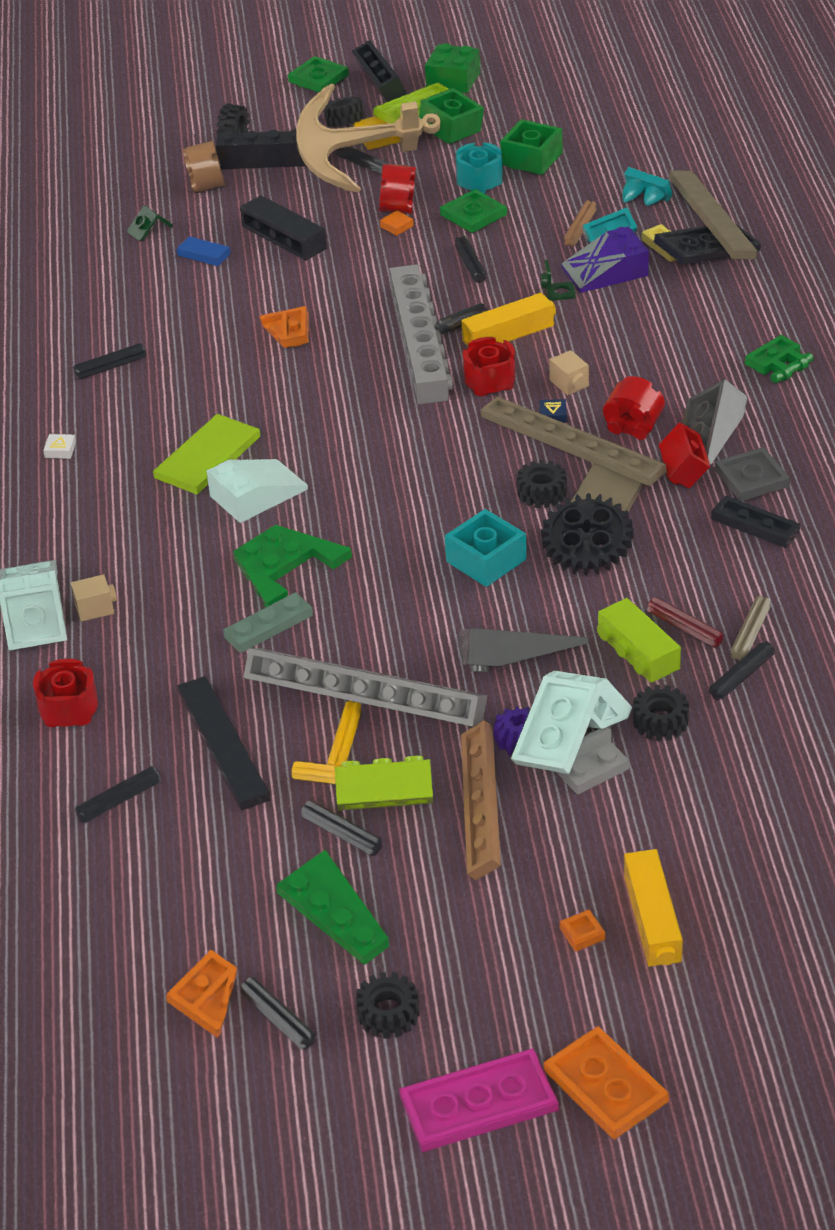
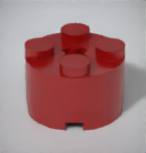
M383 164L379 211H399L404 214H412L416 167Z
M482 337L468 343V348L463 350L464 382L469 388L474 390L475 395L486 396L489 393L503 390L508 391L514 387L516 378L515 349L510 342L504 340V343L496 341V337Z
M636 376L625 377L623 381L616 384L603 406V415L608 423V430L613 434H620L622 432L633 435L636 439L644 440L652 431L664 410L665 400L663 394L659 390L656 392L651 388L652 383L646 379Z
M59 659L48 663L49 668L41 672V669L36 672L33 678V689L39 714L46 726H85L91 722L92 715L96 712L99 701L93 671L90 667L89 669L83 666V662L77 659Z

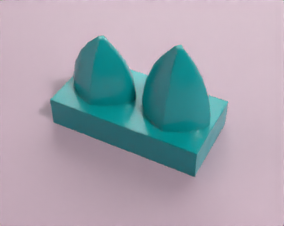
M630 167L624 173L626 179L622 193L624 203L633 200L641 193L644 194L646 206L653 205L660 200L669 202L673 193L669 180Z
M628 207L584 224L583 231L589 243H591L607 231L629 226L635 233L638 227Z

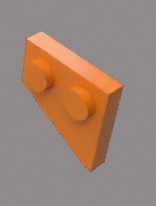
M306 306L259 316L262 326L283 348L298 347L308 343L309 314Z
M210 950L166 994V1002L218 1038L222 1032L235 984L237 967Z

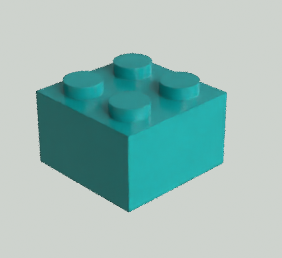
M484 509L445 535L446 562L487 587L527 560L526 533Z

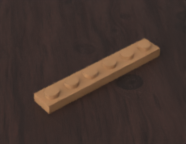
M486 720L461 734L467 874L475 881L501 866L493 726Z

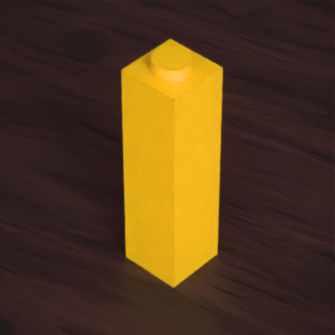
M538 293L462 319V341L468 346V343L478 338L496 337L497 342L504 343V340L509 342L554 326V315L556 314L555 305L542 293Z
M657 849L624 853V878L648 967L682 962L683 940Z

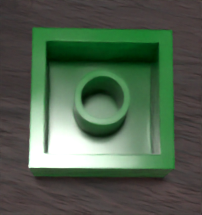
M448 43L438 44L425 64L426 87L438 82L449 89L454 88L461 93H468L480 74V49L472 48L471 46H451Z
M451 88L421 100L419 118L423 119L426 114H436L440 118V129L432 134L442 139L443 142L450 144L481 131L484 107L456 89Z
M521 119L500 141L502 165L515 170L520 169L532 174L543 175L563 153L562 128Z

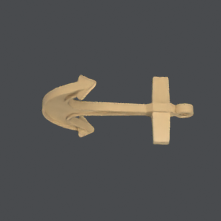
M330 84L315 95L302 110L297 123L296 137L302 160L316 176L345 191L360 192L361 188L348 175L329 163L328 157L334 150L395 135L400 137L402 152L417 150L418 136H420L423 130L427 133H436L440 129V118L436 114H426L423 119L419 118L418 107L415 101L401 104L400 118L395 123L340 129L327 128L319 122L318 117L328 104L335 88L334 84Z

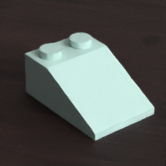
M277 459L228 460L207 470L210 497L239 523L308 490V485Z

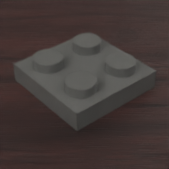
M764 447L715 461L716 473L739 501L790 487V477Z

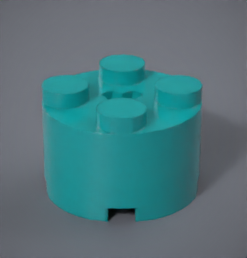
M483 142V146H475V143H469L457 150L455 162L456 183L458 186L468 190L477 189L485 194L486 190L502 184V155L498 146Z

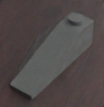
M478 628L460 630L458 636L462 665L471 666L472 672L486 673L489 672V667H498L588 643V637Z

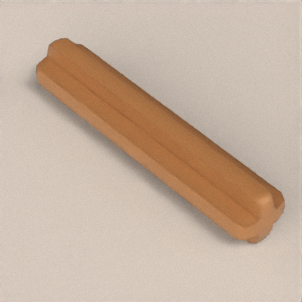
M587 200L584 202L564 236V244L566 246L570 245L573 247L577 244L584 232L583 225L590 222L596 211V203L594 201L590 202Z

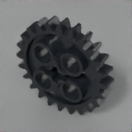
M587 493L586 498L583 500L576 494L574 502L565 498V506L555 504L556 512L548 511V519L543 520V529H541L543 549H546L547 557H552L554 565L561 562L563 571L570 566L572 567L573 574H576L579 569H583L584 575L588 574L589 569H593L596 574H599V567L602 566L609 571L610 562L619 565V556L627 557V549L632 548L634 533L632 519H629L628 511H622L621 503L613 506L611 497L603 502L602 494H599L596 499H591L590 493Z

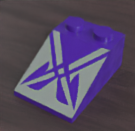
M629 226L619 227L616 230L605 232L561 263V268L577 290L582 293L648 276L649 251Z

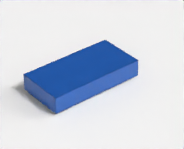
M190 236L177 247L178 256L219 266L231 254L229 246Z

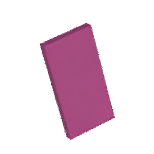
M534 1048L399 1088L401 1101L422 1152L559 1111V1103Z

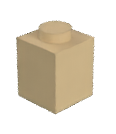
M570 350L549 359L550 381L566 395L589 386V365Z
M104 574L71 582L74 603L80 622L114 614L112 602L117 601L116 592L113 584H107Z

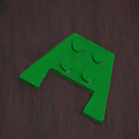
M279 525L272 526L233 551L235 562L246 579L251 581L255 593L258 597H261L265 608L288 596V590L275 581L310 558H317L333 570L352 558V551L349 547Z

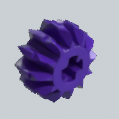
M516 705L514 710L504 708L503 714L496 715L493 738H495L499 750H507L509 756L515 750L531 710L529 706L525 709H519Z

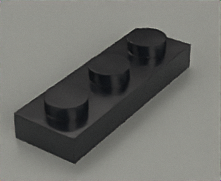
M725 496L711 513V519L785 548L800 533V523L729 496Z

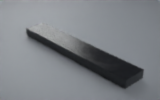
M206 676L177 685L178 693L240 810L242 811L270 801V793Z

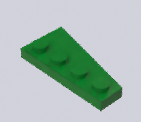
M326 850L276 884L278 895L363 965H366L389 947V938Z

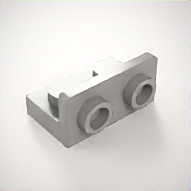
M606 727L592 731L584 736L569 774L556 773L578 795L628 770L629 759L611 742V729Z

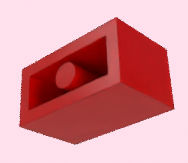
M680 422L659 443L662 454L661 458L664 464H666V475L676 485L681 484L690 489L711 467L700 433Z

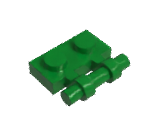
M779 335L746 355L745 365L763 375L771 371L774 372L770 375V379L773 383H778L791 378L794 372L806 369L809 363L814 360V357L809 352L802 355L798 343L783 335Z

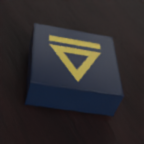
M566 399L540 400V414L562 423H567Z

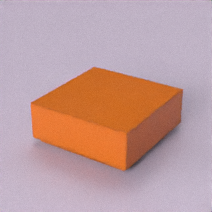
M395 211L380 220V227L395 236L414 226L413 219L399 211Z
M590 910L560 921V930L575 952L605 940V931Z

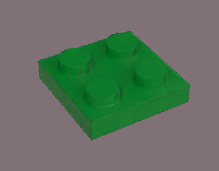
M314 56L288 73V82L319 93L324 87L330 84L335 85L347 77L349 69L346 66Z
M474 189L440 206V215L473 233L506 216L507 207Z

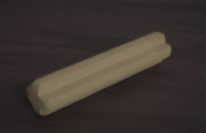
M760 595L755 598L731 648L732 659L740 661L750 652L770 609L769 604L771 601L768 597L764 598Z

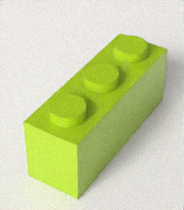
M628 598L598 611L597 632L603 641H607L620 657L625 658L634 667L635 671L640 675L642 674L650 683L680 669L681 646Z
M423 756L405 757L403 762H392L390 758H380L373 760V764L360 765L359 761H345L341 763L340 767H334L338 811L433 803L430 759L423 760Z

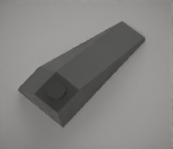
M725 379L689 398L683 417L684 425L700 433L710 465L743 418L748 397Z

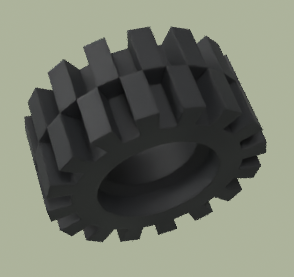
M358 96L332 100L323 109L326 125L330 127L354 124L355 121L359 122L365 117L362 99Z
M224 104L223 108L220 109L221 115H218L219 123L217 122L216 125L218 126L216 133H245L249 131V128H247L248 124H250V120H248L249 113H247L248 109L242 105Z
M539 460L538 464L535 461H531L530 466L524 464L523 469L518 470L517 495L520 497V501H526V505L531 506L535 504V508H540V505H544V508H549L550 503L555 506V504H558V501L562 502L564 500V496L566 497L567 475L565 469L561 468L560 464L557 463L553 466V461H548L547 464L544 463V460Z
M655 685L654 690H652L648 686L645 688V693L640 690L637 693V697H634L633 726L635 729L638 728L640 735L646 733V738L650 740L652 736H656V741H662V737L666 736L668 741L672 740V734L679 737L681 736V731L685 732L687 729L689 701L686 700L684 693L680 694L679 689L675 688L671 691V686L665 685V689H660V685ZM666 711L669 712V714L658 715L652 712Z
M381 972L379 979L372 975L369 977V983L364 980L361 983V989H357L356 992L359 1024H363V1030L366 1032L371 1030L374 1037H378L380 1032L383 1033V1039H389V1033L393 1032L395 1038L400 1037L401 1029L408 1033L411 1030V1024L415 1026L418 1022L417 1017H419L418 991L413 981L409 983L408 977L405 975L398 979V973L392 972L391 977H386V972ZM385 1000H394L400 1003L398 1007L391 1010H381L375 1007L376 1004Z

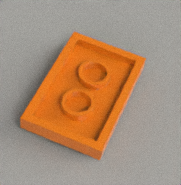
M599 1026L544 1062V1072L613 1140L669 1102V1092Z

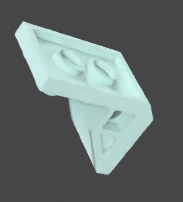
M56 560L0 569V606L9 650L67 640L57 580Z
M552 671L543 677L511 760L517 765L569 774L587 727L603 729L623 721L629 717L632 706L605 678Z

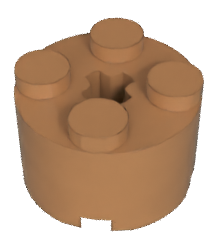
M213 140L182 149L194 193L225 186Z

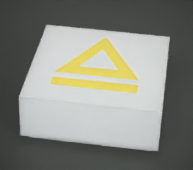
M49 434L43 450L45 458L70 459L76 444L75 435Z

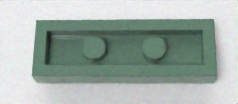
M295 592L223 629L224 638L238 652L242 653L313 616L312 606Z

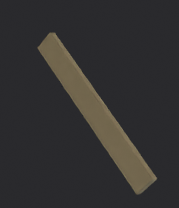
M670 170V181L731 258L756 259L757 250L697 176L692 171Z
M498 396L480 409L482 418L645 485L651 486L666 473V464Z

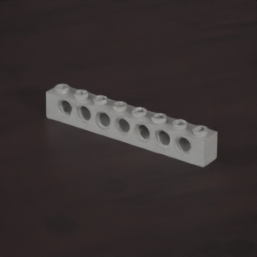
M419 264L389 268L392 296L417 404L449 401L448 390L453 389L451 374H449L447 359H445L444 346L441 344V335L436 328L437 318L434 315L433 302L430 301L429 287H427L426 275L421 274Z
M249 648L243 677L468 726H475L483 721L488 696L260 648Z

